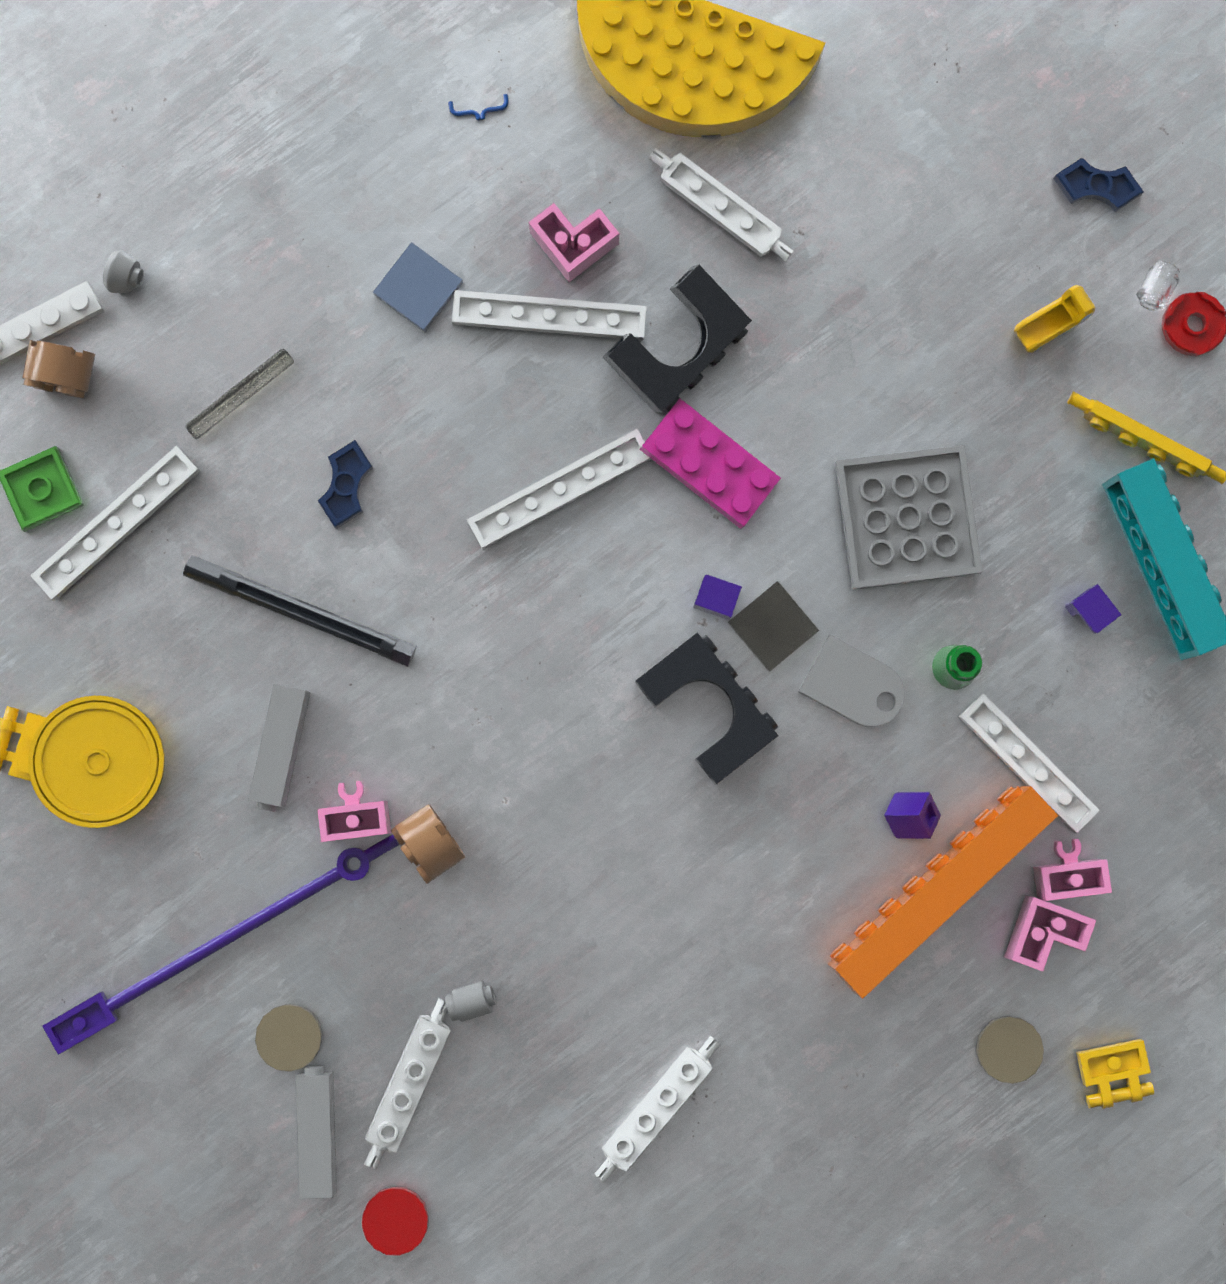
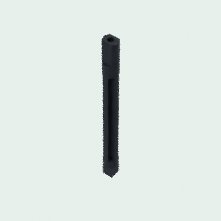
M194 555L190 557L184 567L183 576L234 597H240L378 653L382 657L407 667L414 657L416 645L373 630L245 578L241 574Z

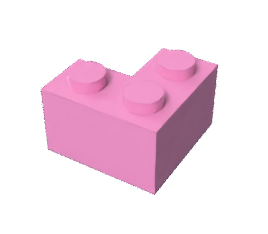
M555 203L528 222L530 234L568 282L572 281L619 245L620 233L600 208L576 227L571 225Z
M1025 895L1004 957L1043 972L1054 941L1086 952L1096 920L1041 899Z

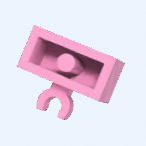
M356 781L357 790L353 795L346 793L345 783H339L338 793L345 800V806L317 809L321 842L391 834L388 801L360 804V798L364 794L363 782Z
M1072 839V850L1069 853L1063 851L1062 841L1054 842V852L1061 858V863L1033 867L1037 898L1043 901L1112 893L1107 859L1078 861L1077 857L1081 852L1079 839Z

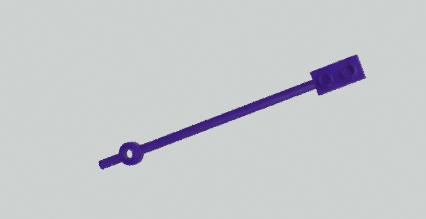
M392 834L366 850L360 848L344 850L338 856L337 867L109 999H107L103 991L99 992L44 1024L42 1027L55 1051L59 1055L119 1020L115 1010L340 879L356 881L364 878L370 870L371 861L400 844ZM357 858L360 861L359 869L352 870L349 867L350 859Z

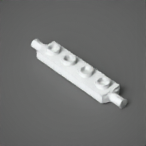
M655 148L650 154L649 160H652L663 169L661 175V182L760 257L773 251L786 262L793 254L794 250L779 240L782 231L779 226L683 154L679 153L671 159L658 148Z
M438 998L431 1016H419L365 1135V1140L372 1146L364 1162L368 1167L371 1166L373 1169H377L384 1151L396 1153L451 1029L443 1021L448 1010L446 1002L441 998Z
M709 1036V1039L699 1050L687 1047L602 1147L607 1159L594 1173L597 1177L601 1176V1181L605 1183L616 1168L628 1171L713 1071V1067L708 1059L721 1044L715 1041L712 1036Z

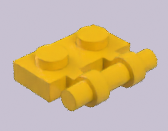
M7 706L3 718H0V770L4 760L10 761L12 764L8 775L31 781L28 770L29 749L36 730L46 717L28 712L25 723L22 724L16 722L20 709ZM12 732L21 734L15 752L7 750Z
M1137 1039L1076 1052L1083 1085L1086 1087L1097 1085L1098 1093L1086 1095V1102L1089 1108L1101 1106L1102 1109L1113 1107L1114 1103L1130 1100L1133 1103L1142 1101L1143 1097L1154 1095L1152 1083L1140 1084L1138 1077L1151 1073L1144 1040ZM1126 1079V1087L1111 1090L1109 1082Z

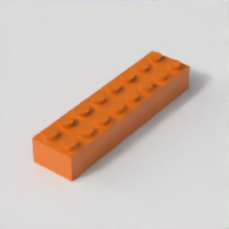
M1011 786L997 798L1000 803L991 810L985 809L974 819L973 822L976 826L967 833L965 831L960 832L949 843L952 848L943 855L938 853L926 864V867L929 869L920 877L915 875L902 887L904 893L898 899L890 898L878 909L881 915L873 922L867 920L855 930L854 934L857 937L851 943L846 945L843 942L830 954L832 960L828 965L856 995L863 999L1058 817L1057 813L1031 786H1016L1015 788Z

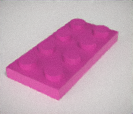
M679 398L639 449L740 529L746 525L781 479L780 476L681 398Z

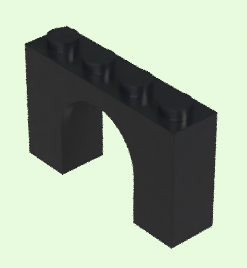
M700 264L692 266L670 288L672 293L694 315L700 328L699 346L691 359L680 366L663 364L653 357L632 333L625 334L602 357L655 413L663 412L664 410L669 412L679 400V395L687 387L691 390L703 379L704 376L701 372L709 364L713 367L719 363L726 355L723 350L731 342L733 344L738 343L748 333L745 327L752 321Z
M697 632L635 680V683L654 708L680 688L692 682H708L725 692L732 705L733 717L731 726L724 737L695 759L716 785L777 738L779 735L775 730L778 728V725L767 712L763 715L754 705L758 700L747 686L742 689L735 681L738 674L727 661L720 662L714 654L718 649L707 635L701 637Z

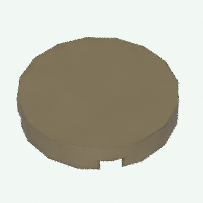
M285 1004L273 1008L263 1016L257 1026L255 1043L258 1054L266 1064L276 1070L291 1072L305 1067L315 1059L322 1043L323 1034L319 1021L311 1011L301 1006Z
M1011 1016L996 1018L988 1023L989 1025L978 1036L976 1047L979 1063L987 1074L1000 1082L1011 1084L1026 1081L1034 1075L1042 1063L1044 1053L1041 1036L1034 1026L1021 1018Z

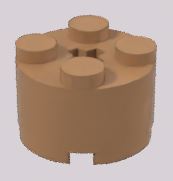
M29 340L22 379H24L23 385L47 392H53L54 387H56L55 392L84 399L85 393H88L96 354L84 350L82 353L76 352L72 347Z
M429 804L391 829L411 864L414 862L418 866L416 869L426 884L465 858L459 845L452 838L440 817Z

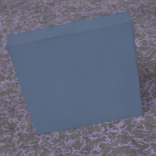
M411 242L375 288L373 294L425 333L452 298L455 290H458L462 285L463 280Z

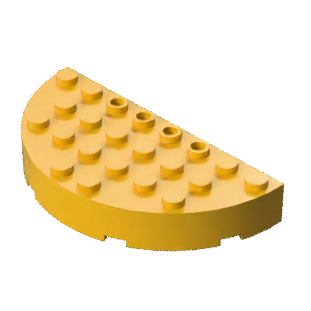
M577 0V20L581 46L587 63L598 83L631 116L649 126L675 135L702 137V135L720 134V136H727L746 131L773 118L784 110L800 91L802 92L816 71L826 43L706 0Z

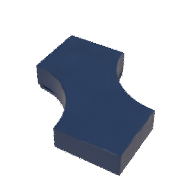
M1080 158L1053 178L1071 204L1082 199H1095L1106 203L1114 212H1117L1144 193L1126 166L1113 171H1105L1094 168L1084 158Z
M356 440L328 456L333 472L332 481L329 489L318 502L335 529L363 513L359 503V488L362 480L373 467Z

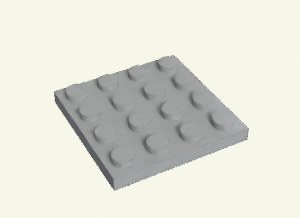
M965 445L838 460L835 462L852 590L982 573Z

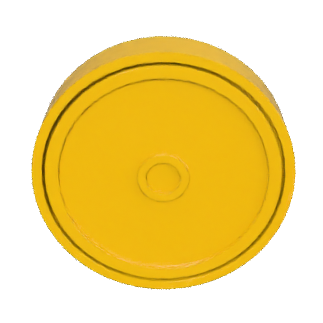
M94 695L76 698L56 708L43 720L36 730L28 755V770L31 784L43 805L60 819L88 828L117 825L140 813L156 795L165 769L163 743L150 719L133 705L109 696Z

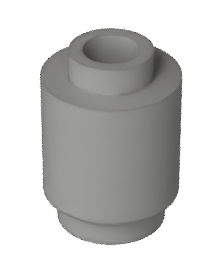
M480 981L452 990V994L445 996V1002L451 1020L464 1022L492 1013V1005H496V997L492 986H486L484 981Z

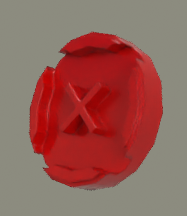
M390 1187L380 1190L369 1200L363 1212L362 1229L366 1240L375 1250L386 1255L400 1256L411 1252L422 1242L428 1229L429 1220L425 1202L416 1192L406 1187Z

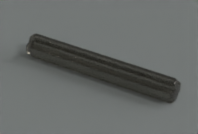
M284 348L280 349L186 423L187 431L193 438L199 439L294 363L291 355Z

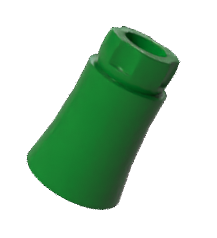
M948 645L937 652L932 663L935 679L942 686L953 690L962 689L971 684L982 668L981 655L973 647L967 645ZM957 659L964 662L965 667L963 671L958 668Z

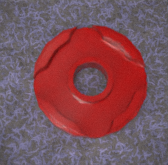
M1205 292L1182 294L1167 306L1162 316L1164 337L1174 350L1184 355L1200 356L1209 353L1223 341L1226 335V311L1215 297ZM1188 317H1199L1203 323L1202 330H1191L1187 323Z

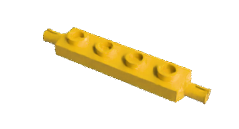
M1075 391L1070 395L1067 403L1084 411L1083 418L1090 421L1089 425L1101 432L1109 431L1119 436L1118 440L1124 445L1133 448L1138 446L1146 450L1148 457L1154 458L1155 461L1161 463L1166 461L1176 466L1175 470L1186 477L1193 478L1194 476L1206 475L1220 484L1226 481V471L1213 465L1212 460L1097 400H1089Z

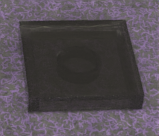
M778 581L728 621L729 626L768 672L819 631Z

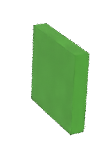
M57 446L0 470V482L21 530L24 532L84 506Z

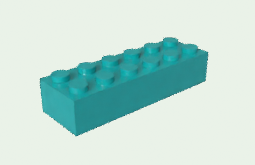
M1153 458L1116 474L1104 482L1102 486L1182 661L1226 645V615L1220 605L1222 602L1220 592L1215 585H1211L1207 577L1208 567L1202 555L1197 554L1193 546L1194 535L1187 524L1184 525L1179 515V512H1181L1180 504L1175 495H1170L1165 484L1167 482L1166 473L1160 464L1157 465Z

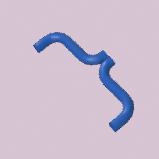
M503 94V105L485 108L482 110L481 115L475 110L455 111L453 101H449L448 105L450 112L455 116L474 115L476 120H483L488 112L504 110L508 106L509 100L508 94Z

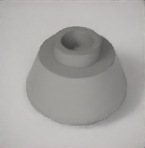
M118 250L109 256L105 264L103 284L111 293L131 292L135 287H140L144 271L140 269V263L124 250Z

